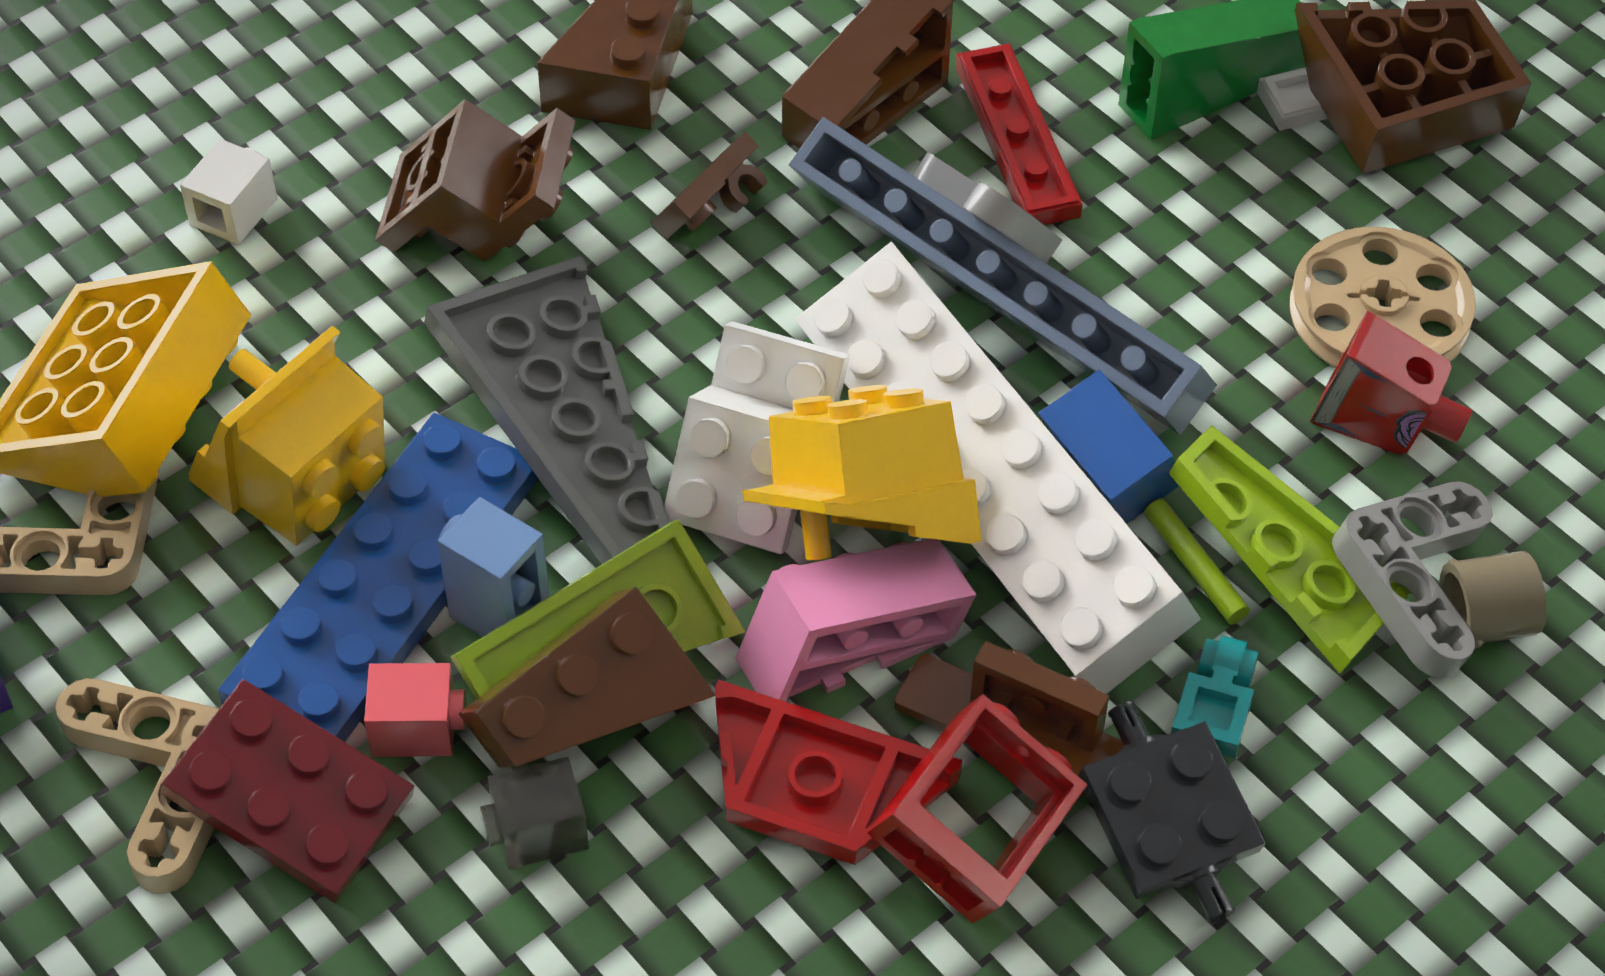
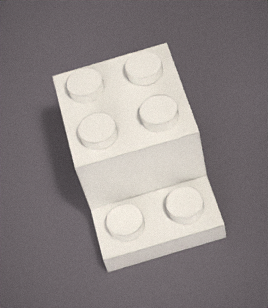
M733 321L725 324L712 383L688 398L664 504L668 520L675 521L679 519L682 525L774 553H784L789 547L797 510L743 501L742 489L749 490L773 485L769 416L792 412V401L801 398L831 396L832 403L840 401L850 355Z

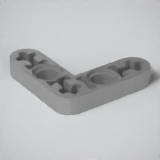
M929 152L925 154L912 174L1045 263H1048L1062 242L1060 237L1014 202L981 181L977 184Z
M1460 481L1445 483L1358 508L1347 516L1332 539L1333 550L1337 558L1409 659L1419 670L1437 678H1447L1454 675L1472 654L1475 648V640L1466 622L1420 560L1470 545L1486 528L1493 516L1492 506L1487 497L1472 485ZM1448 511L1451 515L1446 520L1444 515ZM1400 518H1406L1416 523L1424 531L1426 537L1418 536L1409 531L1403 525ZM1390 582L1399 583L1413 594L1416 602H1409L1399 597L1392 590Z

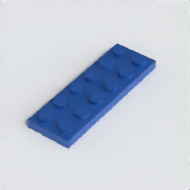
M433 412L219 687L218 694L221 704L223 705L240 681L244 679L346 742L365 716L369 664L404 663L447 604L437 543L446 523L455 515H462L479 497L513 515L538 481V477L519 451L510 445Z

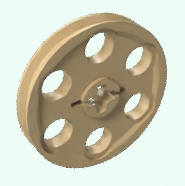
M1360 227L1330 235L1309 249L1296 269L1289 307L1293 325L1302 341L1319 358L1329 365L1336 367L1366 311L1377 315L1451 362L1461 352L1467 341L1475 315L1476 301L1471 281L1462 266L1437 244L1416 234L1399 229ZM1374 250L1383 251L1389 254L1394 259V262L1388 265L1374 264L1364 257V253ZM1320 270H1330L1339 274L1344 281L1336 285H1327L1318 281L1313 274ZM1427 275L1435 276L1442 279L1448 287L1439 291L1424 288L1417 279ZM1378 299L1385 300L1386 307L1379 306ZM1325 315L1340 318L1347 327L1339 331H1329L1320 327L1315 319ZM1428 321L1441 322L1450 328L1452 334L1445 337H1436L1425 332L1421 324Z

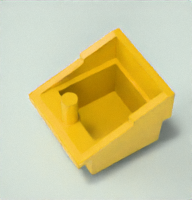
M334 326L328 328L277 373L246 349L239 350L230 360L229 369L256 391L220 420L210 446L205 444L197 451L189 471V481L232 515L240 508H243L296 546L313 531L321 532L330 526L337 517L341 506L358 491L366 492L371 489L381 478L385 469L383 396L336 357L335 342L341 332Z
M874 385L848 390L849 400L832 403L831 396L797 399L792 401V412L769 416L773 485L749 490L742 489L743 501L800 510L806 560H822L832 557L827 515L831 516V523L891 530L909 533V536L961 543L971 544L982 541L975 479L963 477L951 401L924 399L923 389L919 388L888 392L887 386Z

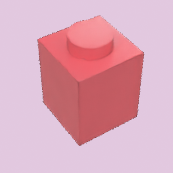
M450 663L369 664L364 723L371 757L453 756L454 730L466 729V724L458 713L467 707V697L465 689H454Z

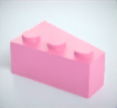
M926 539L912 543L898 542L887 548L858 554L844 553L829 560L804 565L790 564L771 572L735 659L755 692L788 702L787 698L819 684H822L825 691L829 693L846 685V679L843 676L846 672L874 660H877L881 668L884 669L955 638L976 593L941 541L937 539Z

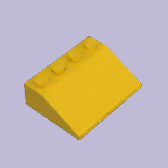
M212 261L75 285L0 399L1 474L88 495L90 489L96 491L97 495L102 497L142 493L155 482L160 466L174 443L184 434L187 421L201 398L211 389L214 376L227 355L237 346L238 337L251 317V313Z

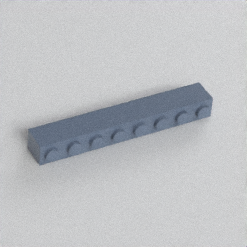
M822 117L789 163V166L813 189L1090 375L1100 369L1124 398L1179 435L1183 433L1217 386L1202 365L825 117Z

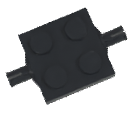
M1126 701L1124 706L1121 703L1109 710L1108 716L1111 718L1124 747L1115 755L1083 766L1078 776L1088 784L1084 790L1135 898L1139 899L1165 888H1187L1192 886L1208 923H1214L1219 918L1222 920L1235 912V908L1232 906L1217 875L1228 864L1259 853L1266 842L1206 721L1169 735L1155 734L1149 736L1134 701Z

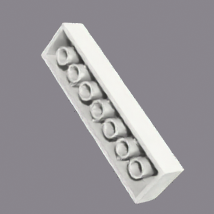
M892 242L795 318V321L814 345L850 355L844 380L849 389L874 385H885L888 392L919 388L923 389L924 399L951 401L963 477L975 479L982 541L971 544L1076 677L1088 681L1098 691L1107 694L1201 620L1182 590Z

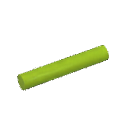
M1163 498L1153 501L1145 509L1144 514L1228 624L1233 625L1242 621L1250 612L1248 605L1167 501Z

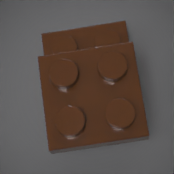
M464 99L399 155L375 241L392 252H396L411 238L416 237L419 239L431 228L485 262L505 246L508 248L513 247L521 239L525 230L539 219L542 221L548 220L560 205L563 192L559 187L563 171L573 155V147L570 146V141L576 120L556 108L521 136Z

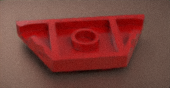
M718 680L715 686V705L726 822L853 865L859 863L879 847L880 844L867 834L868 830L929 749ZM952 757L919 801L920 805L926 809L958 783L962 773V759Z

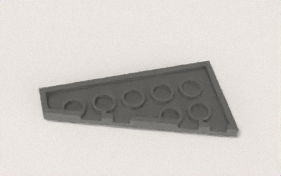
M583 255L427 306L424 320L426 327L601 564L669 524L660 492L653 489L646 467L649 458L643 440L638 441L632 424L634 412L610 341L605 340L599 321L601 310L596 295H591L586 281L588 270Z

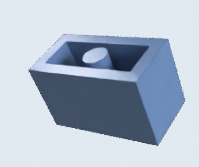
M481 497L462 515H455L446 523L437 543L450 618L484 637L550 596L544 540L541 532Z

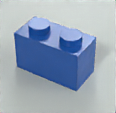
M1100 369L1038 413L1044 426L1126 524L1143 513L1153 501L1165 497L1179 487L1169 474L1175 464L1173 454Z

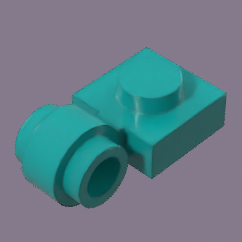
M1221 635L1219 641L1207 638L1197 674L1188 673L1173 721L1171 734L1206 721L1222 755L1235 759L1252 704L1254 690L1250 689L1259 652L1247 649L1248 642L1224 635Z

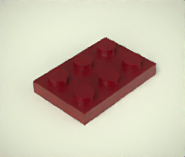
M242 679L161 783V794L333 903H336L410 801L415 785Z

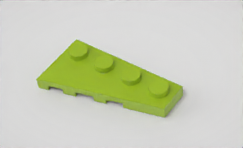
M1211 425L1176 460L1169 472L1170 476L1338 673L1341 674L1380 630L1384 622L1333 550L1332 539L1339 526ZM1390 582L1392 590L1399 597L1406 600L1411 592L1399 583Z
M677 519L452 655L451 659L475 699H478L615 592L635 586L684 652L745 633V630L680 520Z

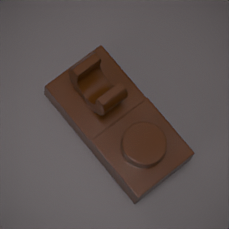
M746 132L742 133L651 221L652 225L666 239L674 234L682 225H685L693 232L717 209L709 200L717 191H719L723 204L732 212L737 213L750 201L740 191L738 183L744 184L754 195L768 183L761 170L755 166L743 164L759 146Z

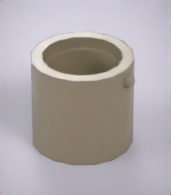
M1517 551L1460 561L1450 559L1442 567L1439 587L1470 628L1474 636L1475 648L1481 647L1484 643L1534 636L1543 631L1547 613L1546 592L1539 568L1529 553Z

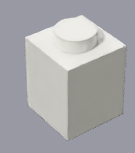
M222 139L216 142L180 184L189 225L237 245L244 240L278 199L270 158L263 156L252 148H242Z

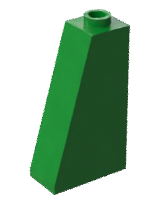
M1237 0L1142 17L1129 22L1118 105L1144 134L1152 140L1257 93L1259 79L1306 68L1295 15L1296 4L1302 2L1300 0Z

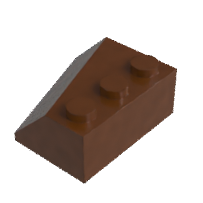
M1476 0L1407 1L1403 9H1371L1370 2H1348L1346 10H1318L1317 3L1296 4L1295 15L1310 90L1320 103L1322 110L1362 174L1515 127L1532 83Z

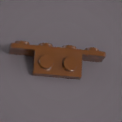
M985 641L974 660L973 674L929 654L920 655L894 698V708L897 711L944 731L958 712L984 694L990 701L1008 708L1017 717L1020 726L1040 744L1064 756L1077 776L1083 766L1115 755L1124 747L1120 739L1104 733L1110 695L1098 691L1084 679L1072 676L1066 677L1035 663L1028 655L1020 651L1005 650ZM1084 790L1081 794L1087 796V794H1086V792H1085V790Z

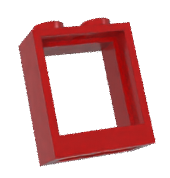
M982 694L954 716L868 830L867 834L973 924L1003 905L1088 784L1072 771L1070 763L1064 756L1053 749L1044 747L1020 726L1017 717L1008 708L990 701ZM964 742L1037 804L993 866L919 804V801Z

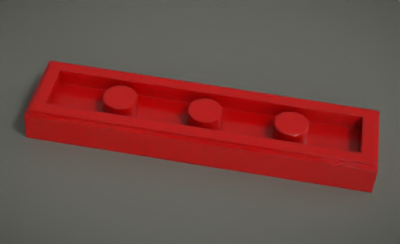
M1010 43L956 53V71L1013 202L1043 225L1081 218L1083 203Z

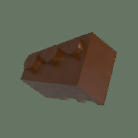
M594 0L537 62L541 112L551 113L558 108L570 117L652 130L693 13L692 0Z
M871 0L782 95V137L800 149L822 117H825L867 145L946 85L949 75L953 0Z
M635 586L615 592L458 714L498 768L520 766L716 695Z

